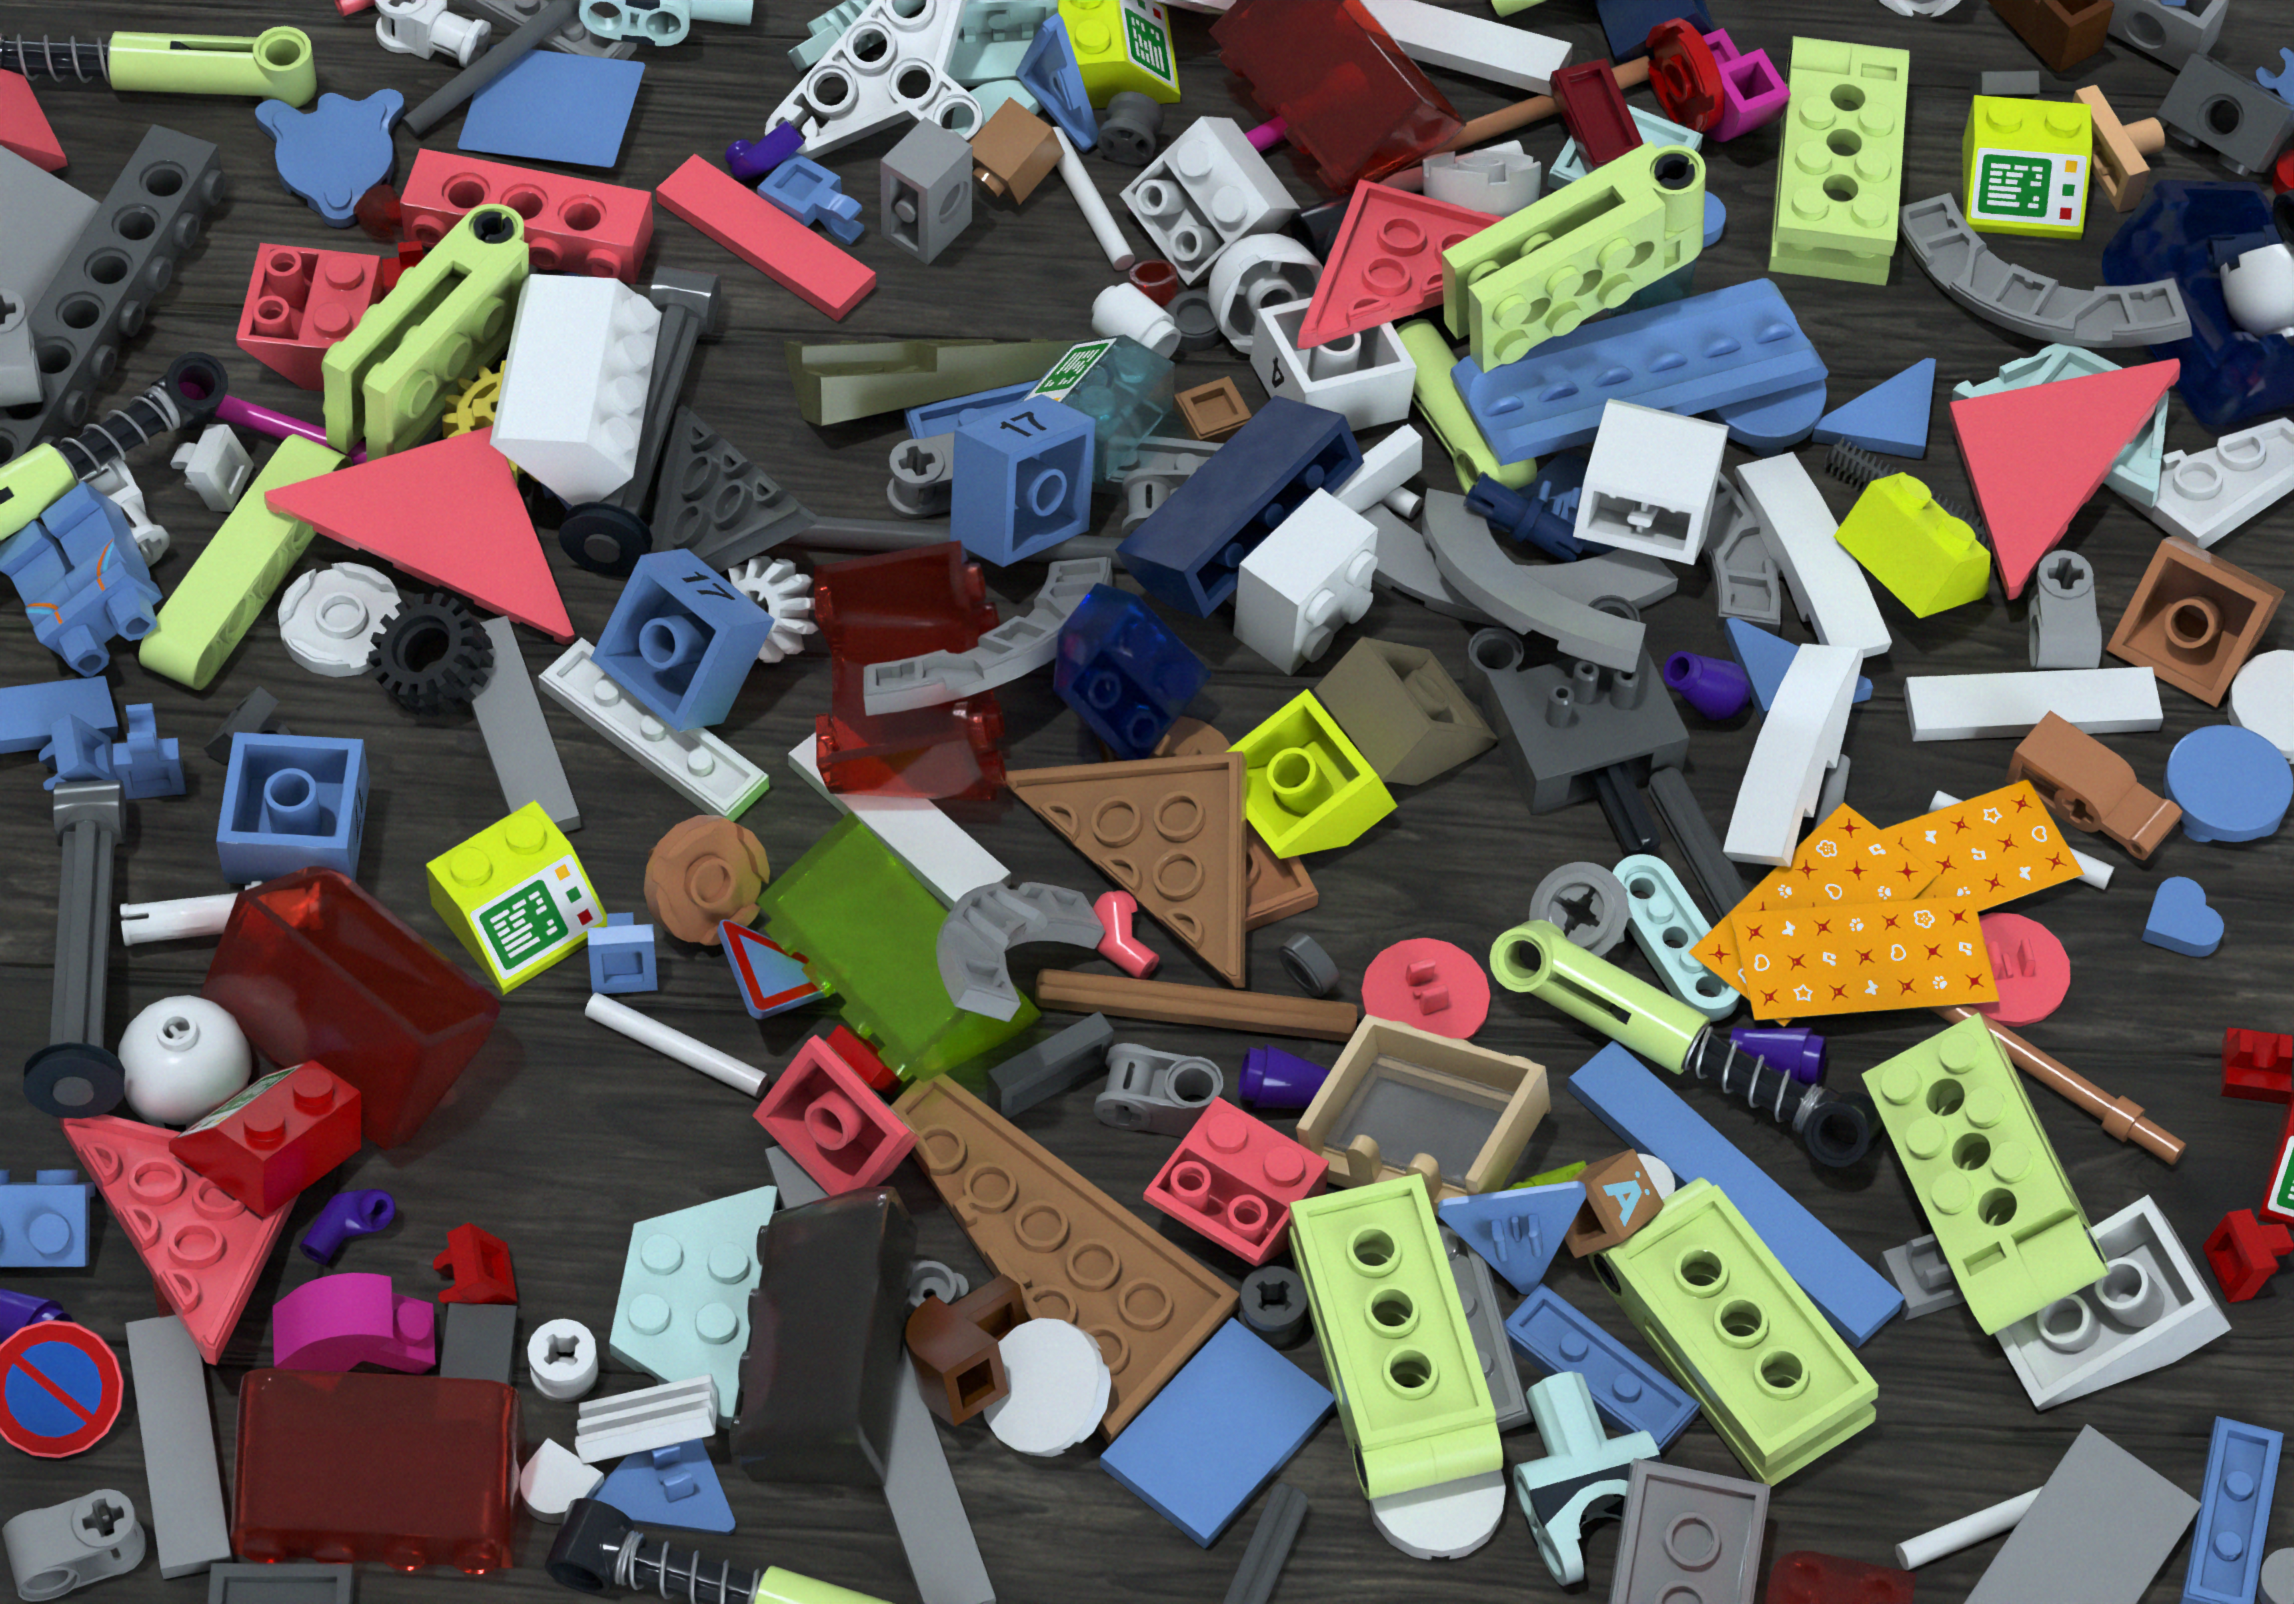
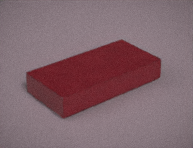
M1606 58L1552 71L1549 84L1588 174L1644 144Z

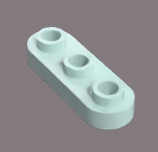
M1646 854L1632 855L1620 861L1615 867L1613 874L1628 890L1626 895L1633 916L1628 919L1626 927L1673 998L1710 1017V1022L1728 1017L1736 1009L1741 993L1688 953L1712 929L1672 869L1661 859ZM1643 891L1650 898L1639 899L1633 896L1632 892ZM1676 940L1683 947L1671 948L1664 941ZM1701 989L1711 990L1717 997H1705L1697 991Z

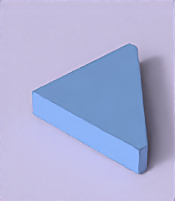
M1056 13L1041 24L1015 72L1073 143L1085 153L1097 145L1099 130L1064 20Z
M1925 358L1820 418L1814 426L1811 441L1835 445L1844 437L1843 447L1850 441V448H1854L1857 445V449L1863 448L1868 451L1922 459L1926 447L1936 359Z
M1736 617L1728 618L1725 621L1723 632L1736 663L1743 669L1750 683V697L1762 724L1765 722L1779 686L1800 647ZM1861 675L1858 676L1852 703L1870 699L1873 690L1870 679Z

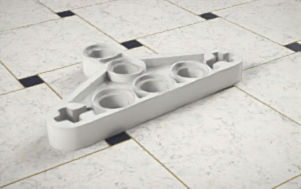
M873 0L771 114L766 123L765 136L786 119L795 129L799 127L808 117L800 106L805 101H808L810 107L818 116L829 120L823 128H819L817 122L811 116L801 129L806 138L805 144L798 148L796 152L812 160L910 118L918 124L924 117H927L942 127V120L946 112L951 108L959 106L968 108L974 114L973 126L968 132L961 135L969 143L986 124L985 116L976 99L947 75L968 0H926V6L922 13L913 18H903L897 15L894 11L895 0ZM874 33L883 36L887 40V50L879 60L865 62L856 56V44L864 35ZM912 70H922L931 79L930 88L927 93L916 99L906 98L901 95L898 87L902 76ZM839 77L848 84V93L845 99L833 106L820 103L816 97L817 88L820 83L826 78Z

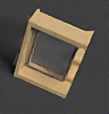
M1366 1014L1297 1124L1298 1141L1300 1145L1329 1161L1328 1183L1348 1189L1421 1173L1433 1213L1439 1216L1438 1203L1443 1199L1499 1192L1544 1113L1549 1114L1552 1110L1546 1068L1522 1056L1505 1055L1475 1046L1463 1039L1447 1038L1416 1029L1405 1022L1389 1021Z

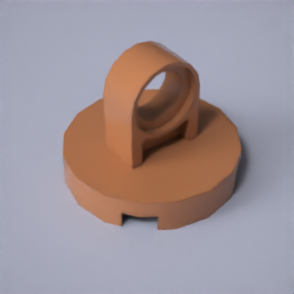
M697 815L676 824L648 852L649 861L646 867L644 894L649 913L662 930L687 942L718 945L721 943L717 928L721 920L727 919L747 927L756 918L761 907L756 905L755 902L760 894L762 881L767 884L769 883L770 869L765 848L752 831L720 815Z

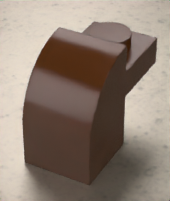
M1003 1273L950 1306L935 1295H932L915 1309L908 1320L906 1340L919 1395L927 1407L954 1427L1009 1394L998 1342L1016 1326L1028 1322L1020 1284Z

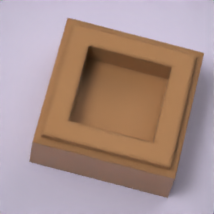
M1229 376L1174 395L1173 408L1191 440L1224 444L1252 418L1251 413Z

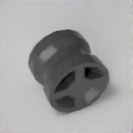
M1131 91L1114 95L1106 109L1107 121L1101 126L1097 136V145L1100 151L1110 160L1123 165L1138 166L1149 162L1156 148L1155 136L1161 131L1164 123L1165 113L1162 107L1154 99L1142 93Z
M1267 1266L1257 1269L1249 1274L1242 1284L1238 1322L1273 1349L1287 1348L1296 1342L1303 1332L1308 1298L1304 1282L1296 1273L1285 1267ZM1263 1299L1280 1300L1277 1304L1265 1305L1262 1302Z

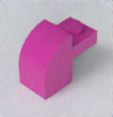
M1724 28L1704 35L1703 38L1711 50L1719 69L1725 95L1724 116L1720 124L1704 131V133L1715 141L1725 142L1779 120L1784 113L1791 93L1764 50L1761 48L1741 56Z
M345 1273L307 1282L273 1306L274 1368L329 1382L335 1381L361 1361L421 1375L436 1365L433 1303L392 1293V1277L385 1275Z

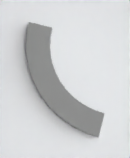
M1951 192L1899 207L1898 228L1906 246L1919 266L1937 286L1956 302L1978 316L2005 329L2035 339L2064 345L2095 348L2152 345L2192 336L2191 322L2174 278L2131 286H2095L2094 291L2059 286L2058 280L2036 274L2015 263L2010 266L1987 249V244L1981 240L1963 218Z
M1595 441L1552 452L1551 455L1558 456L1560 453L1575 455L1584 458L1586 463L1589 464ZM1720 472L1706 540L1700 550L1709 570L1714 588L1716 628L1724 629L1726 619L1736 617L1778 636L1781 596L1774 560L1770 558L1769 552L1759 534L1760 526L1756 517L1743 497Z
M1427 488L1421 519L1424 542L1427 544V547H1432L1435 552V565L1464 597L1492 618L1522 635L1533 629L1559 640L1558 651L1602 666L1630 673L1635 672L1644 638L1645 623L1596 610L1541 584L1522 571L1503 553L1491 536L1486 517L1471 508L1468 509L1463 506L1466 496Z
M1381 502L1360 514V516L1378 528L1375 550L1378 562L1372 574L1374 581L1389 590L1394 586L1404 593L1425 601L1424 607L1462 620L1508 627L1475 606L1454 588L1435 565L1436 554L1432 547H1427L1423 536L1399 520ZM1624 548L1572 563L1534 566L1517 565L1522 571L1541 584L1586 606L1600 596L1615 595L1632 602L1637 610L1676 592L1678 578L1657 556Z
M1098 557L1051 562L1045 585L1034 599L1035 609L1026 618L1016 615L1001 626L981 635L978 638L979 647L961 654L948 653L943 649L917 657L867 665L864 667L866 716L917 709L967 697L1021 677L1062 654L1095 625L1107 607L1112 593L1113 582L1111 558Z
M1002 882L991 883L976 887L965 893L946 916L937 934L936 956L938 968L944 986L955 1007L1009 1022L1021 1005V1002L1007 971L1004 953L1006 950L1015 945L1031 941H1057L1095 949L1106 931L1082 892L1036 882H1022L1018 890H1010Z

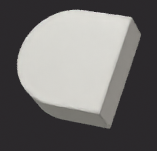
M547 1438L522 1471L520 1489L523 1504L526 1510L540 1521L562 1523L570 1502L576 1498L590 1499L604 1482V1474L588 1463L582 1464L579 1457Z

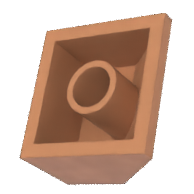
M2174 535L2161 541L2106 650L2138 667H2153L2155 676L2214 707H2218L2231 688L2239 669L2247 663L2258 646L2286 591Z

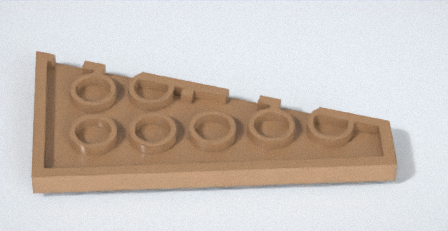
M931 1065L890 1106L920 1137L909 1152L994 1277L997 1278L1004 1273L1020 1284L1027 1321L1029 1322L1037 1318L1064 1320L1074 1324L1095 1338L1101 1347L1098 1350L1102 1355L1103 1363L1109 1367L1111 1378L1107 1409L1097 1428L1110 1446L1239 1307L1240 1294L945 1073Z

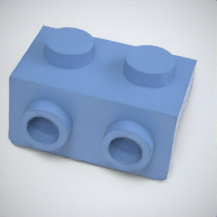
M0 1169V1267L88 1266L90 1197L95 1196V1183L78 1182V1170L74 1169L36 1170V1182H10V1170Z

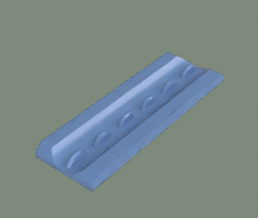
M1761 278L1576 327L1566 335L1553 336L1534 346L1518 361L1507 365L1501 364L1484 374L1469 355L1451 368L1450 377L1499 465L1504 466L1595 441L1606 402L1609 398L1689 416L1827 378L1829 371L1810 340L1800 329L1792 310L1776 284L1768 278Z

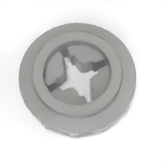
M1574 862L1555 869L1542 880L1531 901L1529 920L1542 919L1555 924L1563 931L1567 940L1605 960L1607 952L1617 943L1625 941L1624 930L1628 919L1633 915L1628 905L1626 895L1628 890L1612 872L1595 863ZM1589 899H1593L1589 910L1596 915L1595 919L1600 922L1598 927L1594 925L1589 927L1586 924L1580 923L1574 931L1571 930L1575 919L1568 914L1569 910L1561 905L1562 902L1565 900L1572 905L1575 902L1578 905L1584 906Z

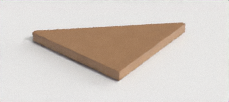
M1242 751L1003 771L1002 780L1010 792L1121 889L1130 893L1137 903L1235 988L1245 987L1247 760Z

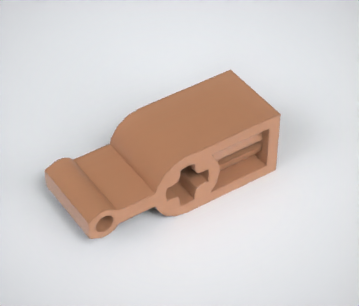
M2051 710L2015 749L2005 782L2010 785L2028 779L2046 809L2081 831L2092 833L2100 829L2124 845L2131 855L2142 860L2148 858L2177 824L2183 813L2180 807L2173 801L2162 799L2139 784L2133 769L2118 754Z

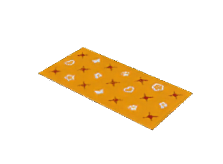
M2028 779L1881 830L1938 873L1914 899L1973 895L1977 912L2085 875Z
M1843 802L1794 850L1790 867L1777 866L1688 953L1750 1000L1730 913L1911 900L1938 873ZM1793 1018L1774 1020L1785 1027Z
M1973 895L1730 913L1754 1020L2000 1001Z

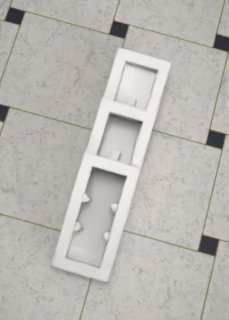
M1790 452L1736 466L1734 473L1745 501L1760 526L1759 534L1769 552L1770 558L1774 560L1778 578L1785 577L1802 622L1811 620L1820 645L1861 648L1864 652L1863 658L1887 652L1892 644V640L1870 588L1854 556L1833 537L1839 526L1795 454Z
M1801 644L1779 686L1762 726L1738 794L1723 852L1731 861L1791 866L1802 817H1814L1825 768L1836 769L1864 656L1861 648Z

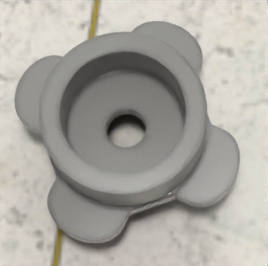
M916 1260L907 1266L903 1279V1288L900 1292L893 1294L890 1304L896 1317L906 1319L911 1317L915 1309L926 1300L923 1297L926 1292L935 1293L936 1297L950 1306L968 1295L969 1284L963 1275L953 1273L950 1268L942 1263Z

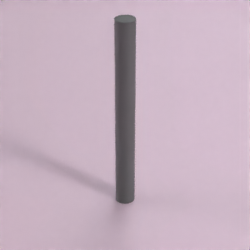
M554 0L404 116L401 119L404 127L413 137H418L579 11L580 0Z

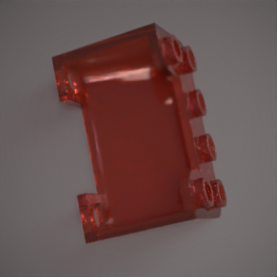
M961 540L814 566L815 617L832 655V720L829 713L816 715V766L829 793L996 802L997 789L1006 788L1007 786L1004 759L1001 751L996 750V738L1005 736L1004 718L999 701L994 700V689L1003 687V684L960 699L894 713L866 716L864 703V667L867 665L917 657L943 649L948 653L961 654L979 647L978 638L981 635L1001 626L995 602L985 603L984 601L986 600V586L980 564H970Z

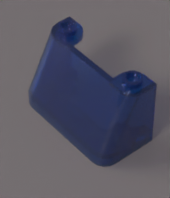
M2158 180L2109 241L2104 250L2102 272L2107 285L2131 286L2174 278L2191 322L2192 336L2165 343L2152 344L2149 347L2159 361L2179 359L2181 365L2180 376L2175 385L2195 415L2203 423L2209 425L2237 424L2293 404L2294 346H2290L2282 333H2265L2261 338L2239 327L2228 312L2223 297L2220 271L2218 273H2210L2206 259V238L2208 235L2221 236L2258 232L2260 225L2274 224L2271 203L2256 182Z

